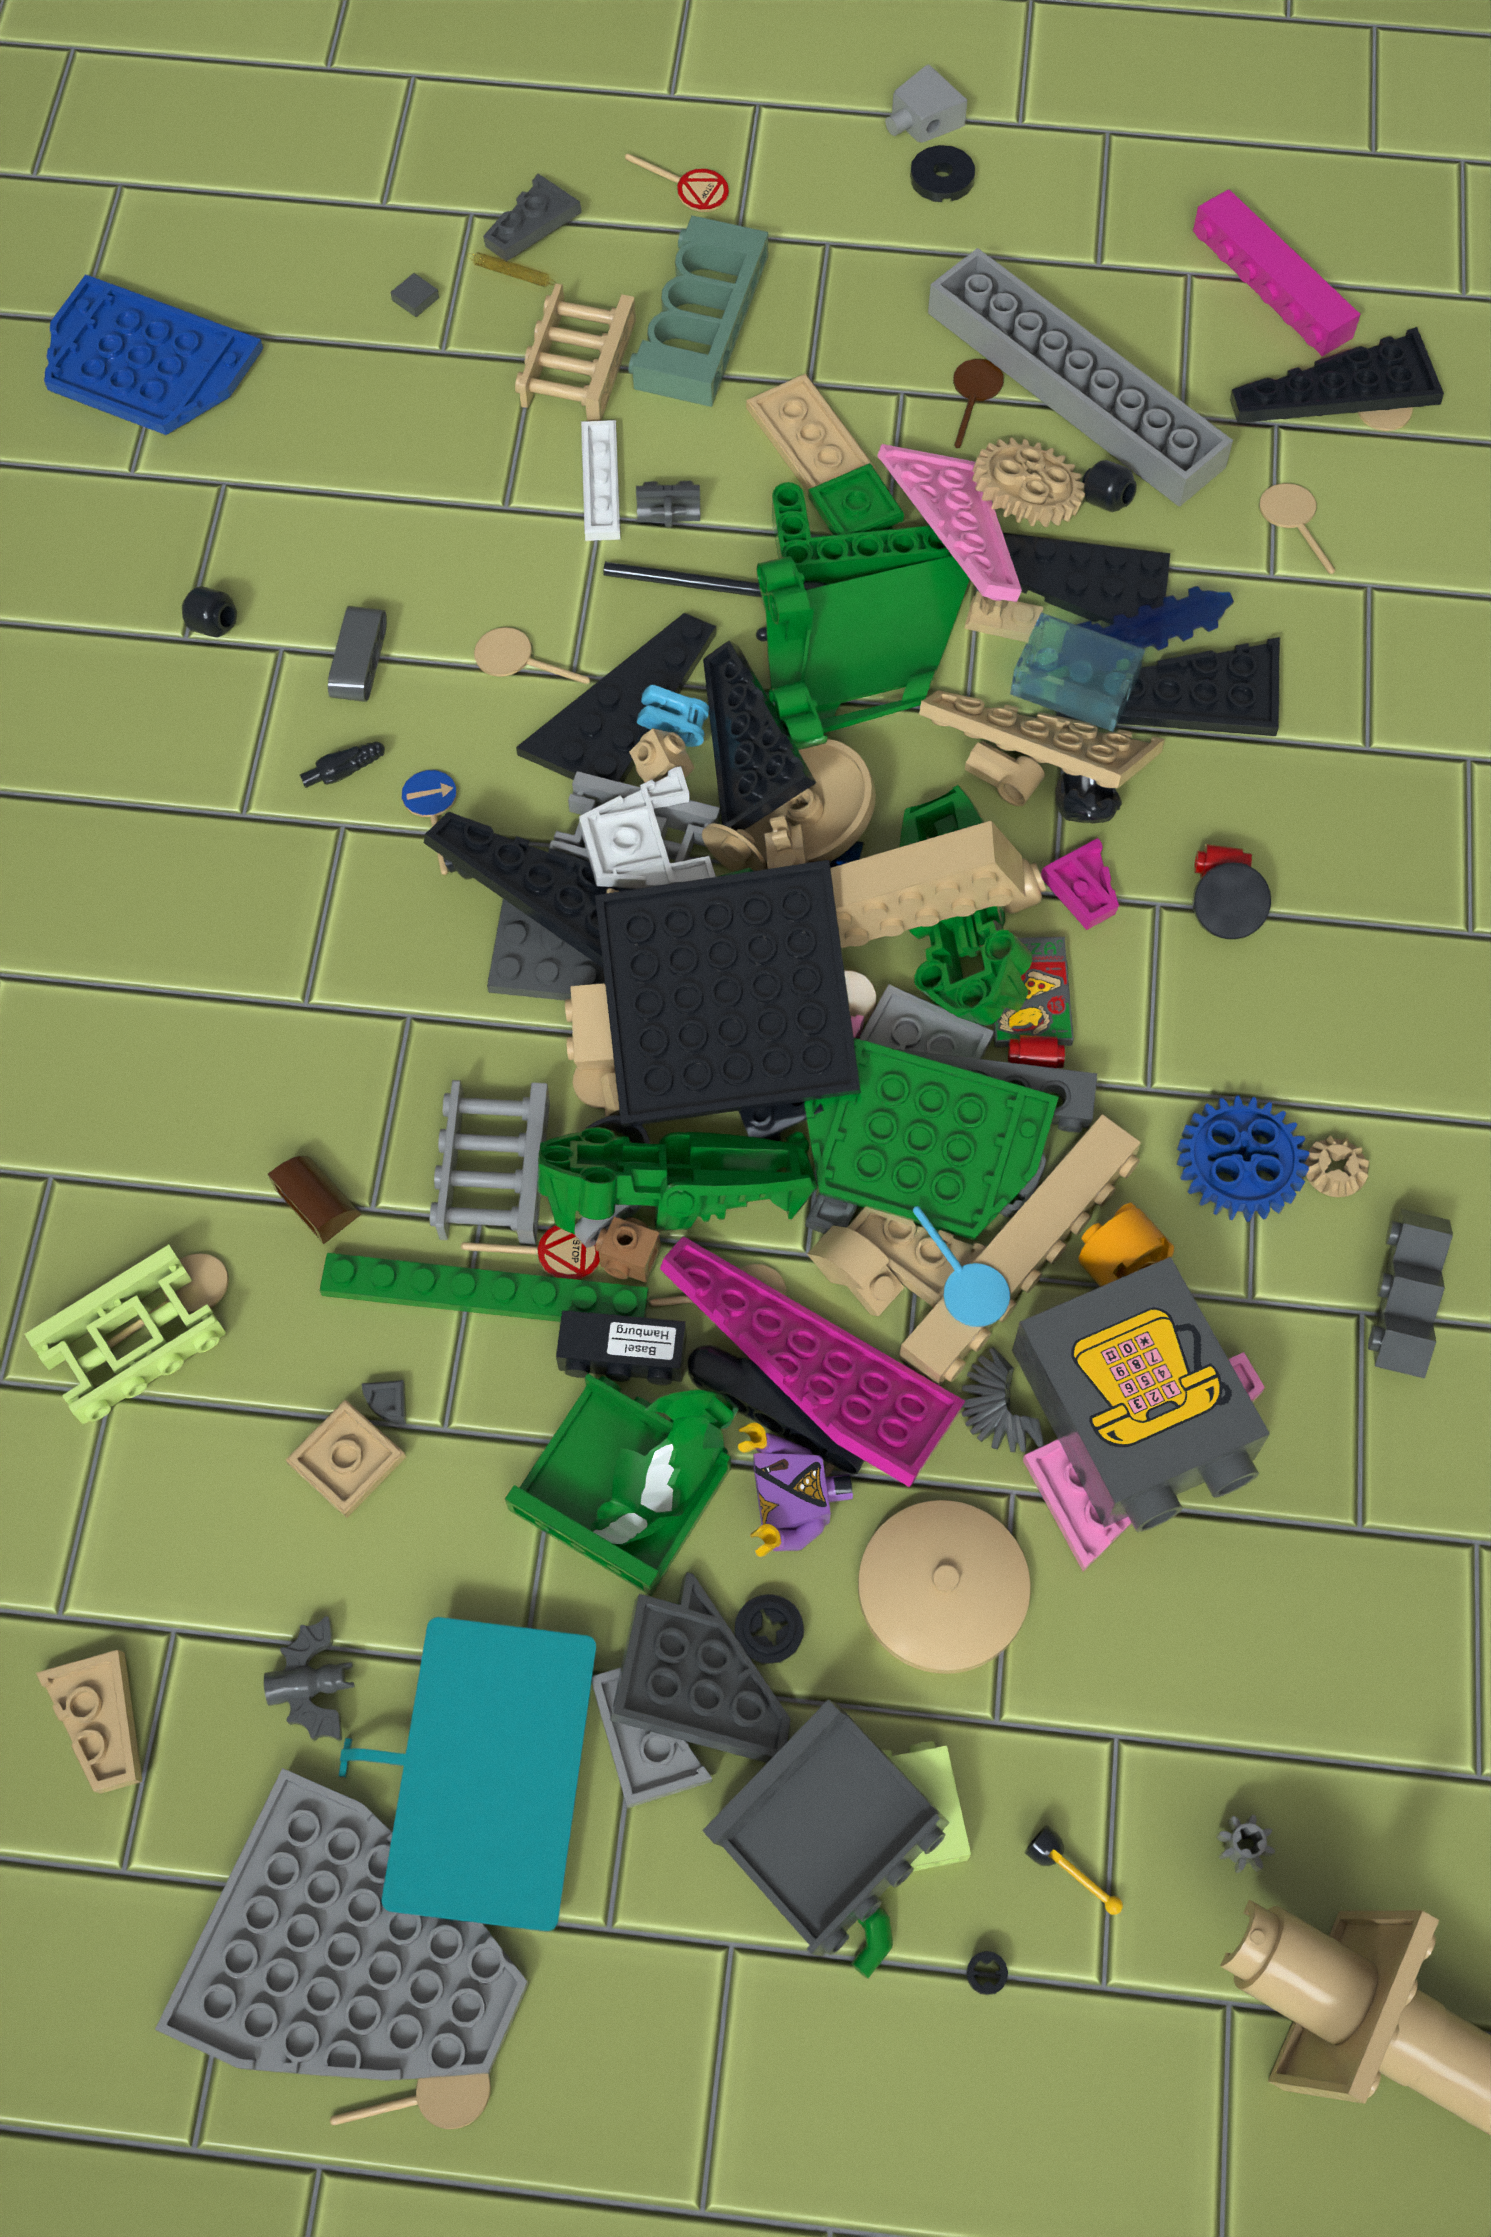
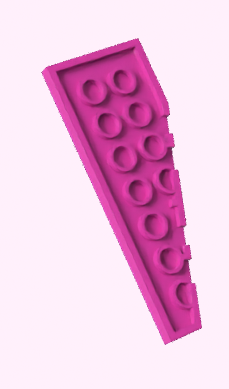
M684 1236L663 1258L660 1270L836 1444L908 1487L912 1485L960 1413L965 1400Z

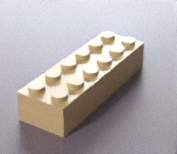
M992 821L831 868L841 948L862 946L873 939L884 936H898L909 929L920 926H934L941 920L956 916H970L977 910L992 906H1005L1013 900L1026 897L1022 855Z

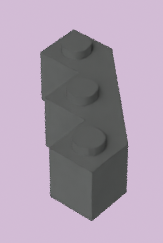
M1402 1208L1398 1221L1391 1220L1386 1234V1244L1390 1245L1386 1273L1381 1274L1377 1288V1296L1381 1297L1377 1326L1374 1325L1372 1327L1368 1341V1350H1372L1374 1354L1375 1367L1420 1378L1426 1377L1436 1345L1433 1324L1445 1289L1442 1269L1453 1237L1450 1220Z

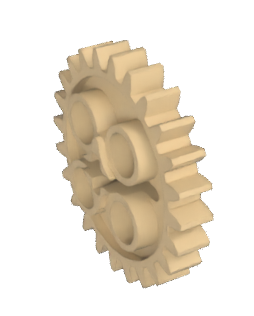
M1010 438L1008 445L1001 439L997 441L996 446L988 443L986 450L981 449L972 470L974 472L972 481L977 482L975 490L984 492L981 498L983 501L992 500L991 508L993 510L1002 508L1004 509V517L1013 514L1016 515L1018 523L1025 518L1028 519L1031 526H1034L1036 521H1040L1044 527H1048L1050 520L1057 526L1061 524L1062 519L1069 522L1072 515L1076 516L1085 496L1083 492L1084 483L1080 482L1082 475L1073 473L1074 464H1064L1065 456L1055 457L1053 455V448L1047 451L1041 450V443H1036L1034 447L1030 446L1027 439H1024L1022 444H1018L1013 438Z

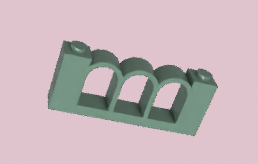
M691 215L687 228H682L679 234L678 248L680 250L677 252L675 259L676 277L668 281L662 289V312L653 317L649 323L648 341L642 340L638 352L632 353L628 371L629 374H633L635 390L712 407L768 259V232ZM705 269L738 277L735 283L698 276L691 272ZM684 304H696L723 310L724 314L722 319L684 311L677 307ZM670 339H683L710 345L711 348L707 355L663 344V342Z

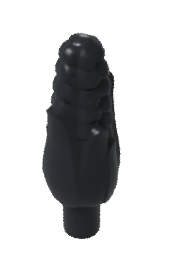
M375 741L366 745L361 744L343 751L339 750L327 754L315 762L316 768L300 774L305 788L321 781L326 785L334 784L378 760L379 757L384 755L385 747L382 743Z

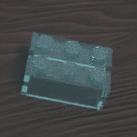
M1041 612L1029 637L1028 644L1026 643L1014 668L1010 695L1114 732L1125 708L1126 701H1128L1139 677L1145 649Z

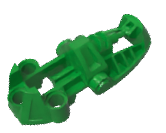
M957 785L952 787L953 789L934 800L905 809L899 848L927 840V837L934 838L984 823V820L972 800ZM992 906L977 910L970 916H956L941 920L934 926H920L909 929V932L917 939L929 936L931 947L925 949L927 961L923 962L915 972L914 983L916 987L947 1012L982 1026L991 1025L1002 1016L1005 1008L1019 1012L1029 992L1021 979V975L1030 968L1032 954L1010 931L1004 930V906ZM981 950L985 970L963 978L959 957L962 958L968 955L973 958L978 955L977 951Z
M591 1127L581 1132L566 1134L541 1142L538 1153L537 1190L541 1195L548 1197L556 1226L572 1234H575L576 1211L588 1219L604 1220L614 1215L615 1205L655 1206L654 1223L655 1229L687 1230L691 1228L697 1217H701L704 1222H709L711 1215H716L719 1220H724L727 1209L747 1207L748 1202L770 1199L773 1204L786 1211L788 1219L792 1220L817 1189L816 1178L804 1146L756 1137L704 1132H670L662 1137L659 1144L630 1143L629 1137L615 1136L611 1130ZM785 1167V1172H767Z

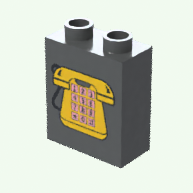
M1171 1257L1019 1322L1012 1352L1104 1528L1129 1517L1136 1532L1149 1530L1181 1512L1183 1507L1176 1495L1205 1483L1211 1495L1217 1498L1240 1489L1259 1475L1253 1460L1257 1457L1270 1433Z

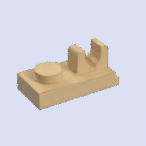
M977 591L976 595L972 598L964 629L1035 644L1044 607L1019 601H995L982 596Z
M785 815L770 818L773 832L764 834L768 869L808 863L802 825L789 827Z

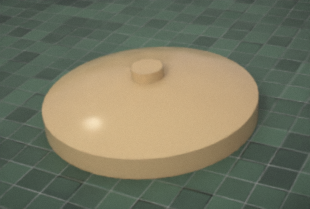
M827 739L826 744L798 750L814 777L816 784L744 830L754 838L755 846L763 856L766 865L767 854L764 834L773 832L770 818L785 815L789 827L802 825L808 863L829 860L830 862L846 852L861 837L873 815L876 792L868 767L856 751L841 742Z
M947 1500L927 1501L899 1511L875 1532L865 1549L860 1564L858 1577L859 1603L871 1633L884 1649L895 1658L909 1666L927 1672L942 1674L960 1673L978 1668L992 1661L1014 1640L1022 1626L1029 1606V1570L1024 1554L1016 1539L993 1516L979 1508L962 1502Z

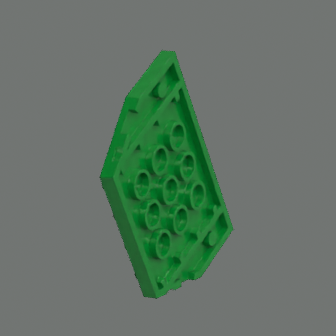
M854 1038L861 1093L805 1101L804 1104L819 1194L921 1224L913 1213V1208L919 1206L935 1229L975 1240L1036 1176L1059 1097ZM821 1103L824 1111L814 1115L815 1110Z

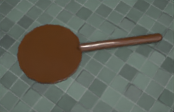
M972 359L965 361L954 372L953 384L956 391L969 399L954 444L955 448H960L975 401L992 399L999 394L1003 387L1004 375L1001 369L988 360Z

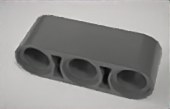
M348 606L346 608L328 677V694L330 698L362 702L369 700L386 634L387 615L385 610Z

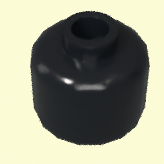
M1108 460L1099 461L1092 468H1089L1082 480L1086 501L1109 512H1116L1123 507H1127L1132 502L1137 489L1132 471L1127 467Z
M199 586L193 588L182 603V618L185 625L191 631L217 638L225 635L234 626L237 619V610L233 599L226 592Z

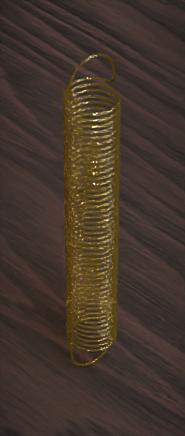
M477 252L480 255L479 260L477 258L476 261L475 257L473 263L475 261L474 265L477 264V266L480 265V267L483 266V268L486 267V269L489 268V270L492 269V271L495 270L511 277L515 276L513 272L515 267L519 276L517 279L527 280L531 283L535 282L536 274L539 282L537 285L546 287L544 278L545 280L548 279V282L551 280L546 273L522 266L521 269L520 265Z

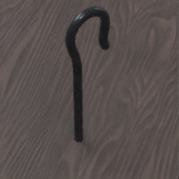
M606 561L604 564V576L762 597L758 582ZM804 581L805 590L829 585L820 581ZM766 627L759 628L756 632V638L761 642L767 641Z

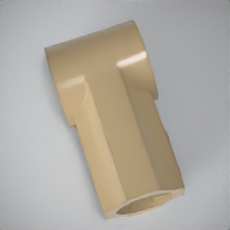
M984 741L978 742L974 746L965 763L966 771L997 787L1000 796L1014 806H1023L1045 777L1042 767L1033 759L1024 756L1015 759Z

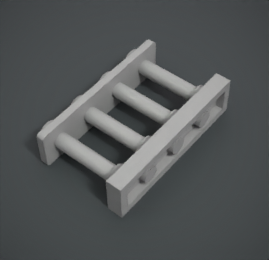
M452 1080L451 1093H445L443 1098V1116L448 1117L447 1129H440L439 1152L444 1153L443 1164L436 1165L434 1175V1187L439 1189L438 1202H432L430 1208V1226L436 1227L440 1240H448L450 1223L511 1226V1230L517 1231L520 1245L536 1246L541 1194L537 1190L538 1153L540 1143L546 1141L550 1108L547 1083H531L530 1097H523V1101L464 1098L461 1080ZM462 1114L522 1116V1120L527 1121L526 1133H520L519 1137L460 1134ZM458 1150L517 1152L519 1157H524L523 1170L516 1169L515 1173L456 1170ZM454 1186L514 1189L515 1193H520L519 1207L512 1206V1210L452 1207Z

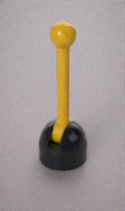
M1045 1825L1034 1837L1024 1853L1041 1866L1059 1864L1105 1903V1909L1108 1913L1112 1915L1119 1914L1123 1908L1121 1899L1117 1896H1109L1063 1857L1064 1844L1061 1837L1048 1825Z

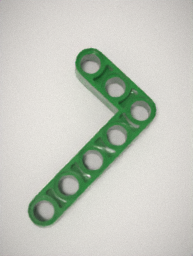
M785 482L779 484L773 490L772 522L778 558L792 556L798 573H803L804 581H820L826 584H834L952 556L930 526L811 537L802 488L797 484Z

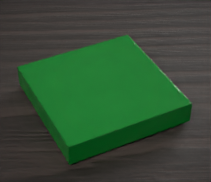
M871 463L808 489L810 501L833 535L881 531L904 521V512Z

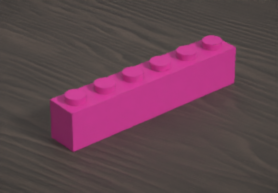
M1228 189L1198 206L1193 232L1198 239L1208 245L1217 254L1218 258L1238 274L1239 278L1244 283H1247L1261 297L1263 302L1269 304L1286 324L1298 332L1309 346L1313 347L1323 357L1353 339L1361 314L1234 193Z

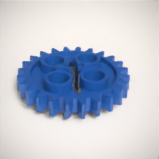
M1240 1096L1235 1097L1232 1106H1229L1224 1098H1220L1216 1110L1207 1103L1204 1106L1202 1115L1194 1113L1190 1121L1191 1125H1185L1182 1136L1185 1139H1180L1177 1150L1182 1152L1178 1157L1177 1165L1186 1167L1183 1169L1180 1179L1185 1181L1193 1180L1188 1193L1201 1192L1203 1194L1199 1205L1203 1206L1210 1201L1215 1203L1213 1214L1217 1215L1223 1207L1228 1209L1229 1220H1233L1238 1211L1243 1212L1246 1222H1250L1254 1211H1257L1264 1220L1270 1212V1207L1279 1214L1285 1205L1284 1201L1291 1204L1297 1195L1295 1191H1301L1305 1183L1302 1178L1306 1176L1309 1170V1166L1303 1164L1309 1156V1151L1299 1149L1305 1141V1136L1292 1135L1298 1124L1294 1122L1285 1125L1283 1119L1286 1112L1282 1111L1274 1116L1270 1113L1272 1109V1103L1270 1102L1263 1109L1257 1108L1256 1097H1252L1248 1106L1243 1105ZM1260 1135L1266 1138L1268 1143H1258L1252 1136ZM1221 1136L1225 1138L1229 1142V1144L1221 1145L1215 1142V1140L1212 1137ZM1257 1172H1266L1271 1175L1273 1180H1263L1257 1175ZM1216 1173H1227L1233 1178V1181H1223Z

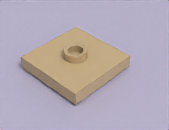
M344 1400L286 1459V1462L341 1514L348 1518L406 1458V1455L348 1401Z

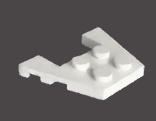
M681 766L669 770L668 776L657 782L650 780L640 785L639 791L625 798H622L620 795L579 816L580 829L597 886L639 889L716 877L709 856L670 863L654 809L689 802V790Z

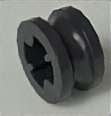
M984 1951L972 1957L967 1966L966 1975L968 1983L973 1990L979 1994L992 1995L1004 1987L1008 1978V1969L1001 1956L995 1952ZM981 1961L983 1964L988 1965L993 1961L1000 1969V1971L995 1972V1975L1000 1976L997 1984L993 1985L987 1981L982 1986L976 1981L975 1976L979 1975V1972L974 1971V1968L978 1962Z

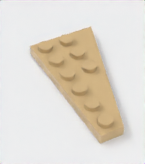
M940 690L922 700L919 715L931 719L936 725L951 726L962 730L968 737L983 738L996 743V746L1000 749L1021 752L1029 755V758L1038 763H1050L1061 767L1067 774L1082 775L1096 780L1098 785L1105 788L1118 789L1162 752L1165 739L1153 736L1151 743L1131 739L1132 732L1118 729V732L1102 733L1098 732V727L1093 723L1038 712L1037 718L1017 714L1019 707L1005 705L1004 708H986L981 699Z

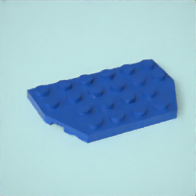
M85 274L50 322L51 342L50 348L47 349L48 366L45 368L44 382L48 391L167 435L228 399L263 350L261 339Z

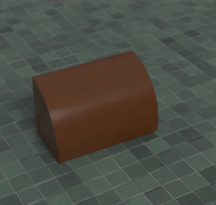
M308 1156L291 1158L268 1173L274 1190L323 1244L362 1215Z

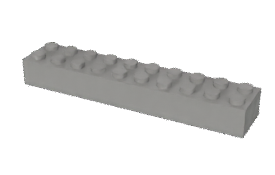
M975 249L931 283L929 315L1180 507L1226 468L1233 442L1231 438L980 249Z

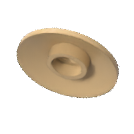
M715 823L708 824L703 829L702 839L707 849L722 865L732 872L751 868L753 871L767 869L763 856L755 846L754 838L748 832L742 829L736 831Z

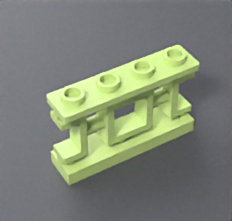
M169 1244L24 1334L48 1370H51L65 1360L69 1364L80 1384L62 1396L68 1403L73 1415L82 1424L103 1418L110 1412L112 1406L125 1398H133L141 1394L147 1388L148 1383L161 1375L165 1376L174 1373L183 1365L184 1360L197 1352L203 1353L212 1349L219 1342V1338L226 1334L208 1304L189 1315L175 1291L190 1283L192 1279ZM162 1287L170 1302L149 1314L140 1300ZM139 1314L153 1338L118 1360L103 1336ZM179 1315L189 1330L167 1343L158 1328ZM89 1332L98 1347L77 1359L68 1345ZM107 1361L116 1376L95 1389L86 1373Z

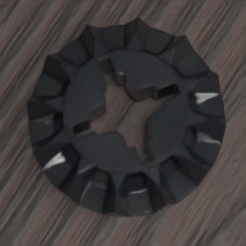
M760 1595L749 1600L740 1609L736 1617L735 1637L749 1658L760 1662L762 1665L782 1663L797 1652L803 1639L804 1625L800 1612L793 1603L778 1595ZM764 1613L766 1619H769L772 1625H784L782 1629L776 1632V1646H773L772 1641H769L767 1636L759 1637L756 1635L762 1629V1614Z

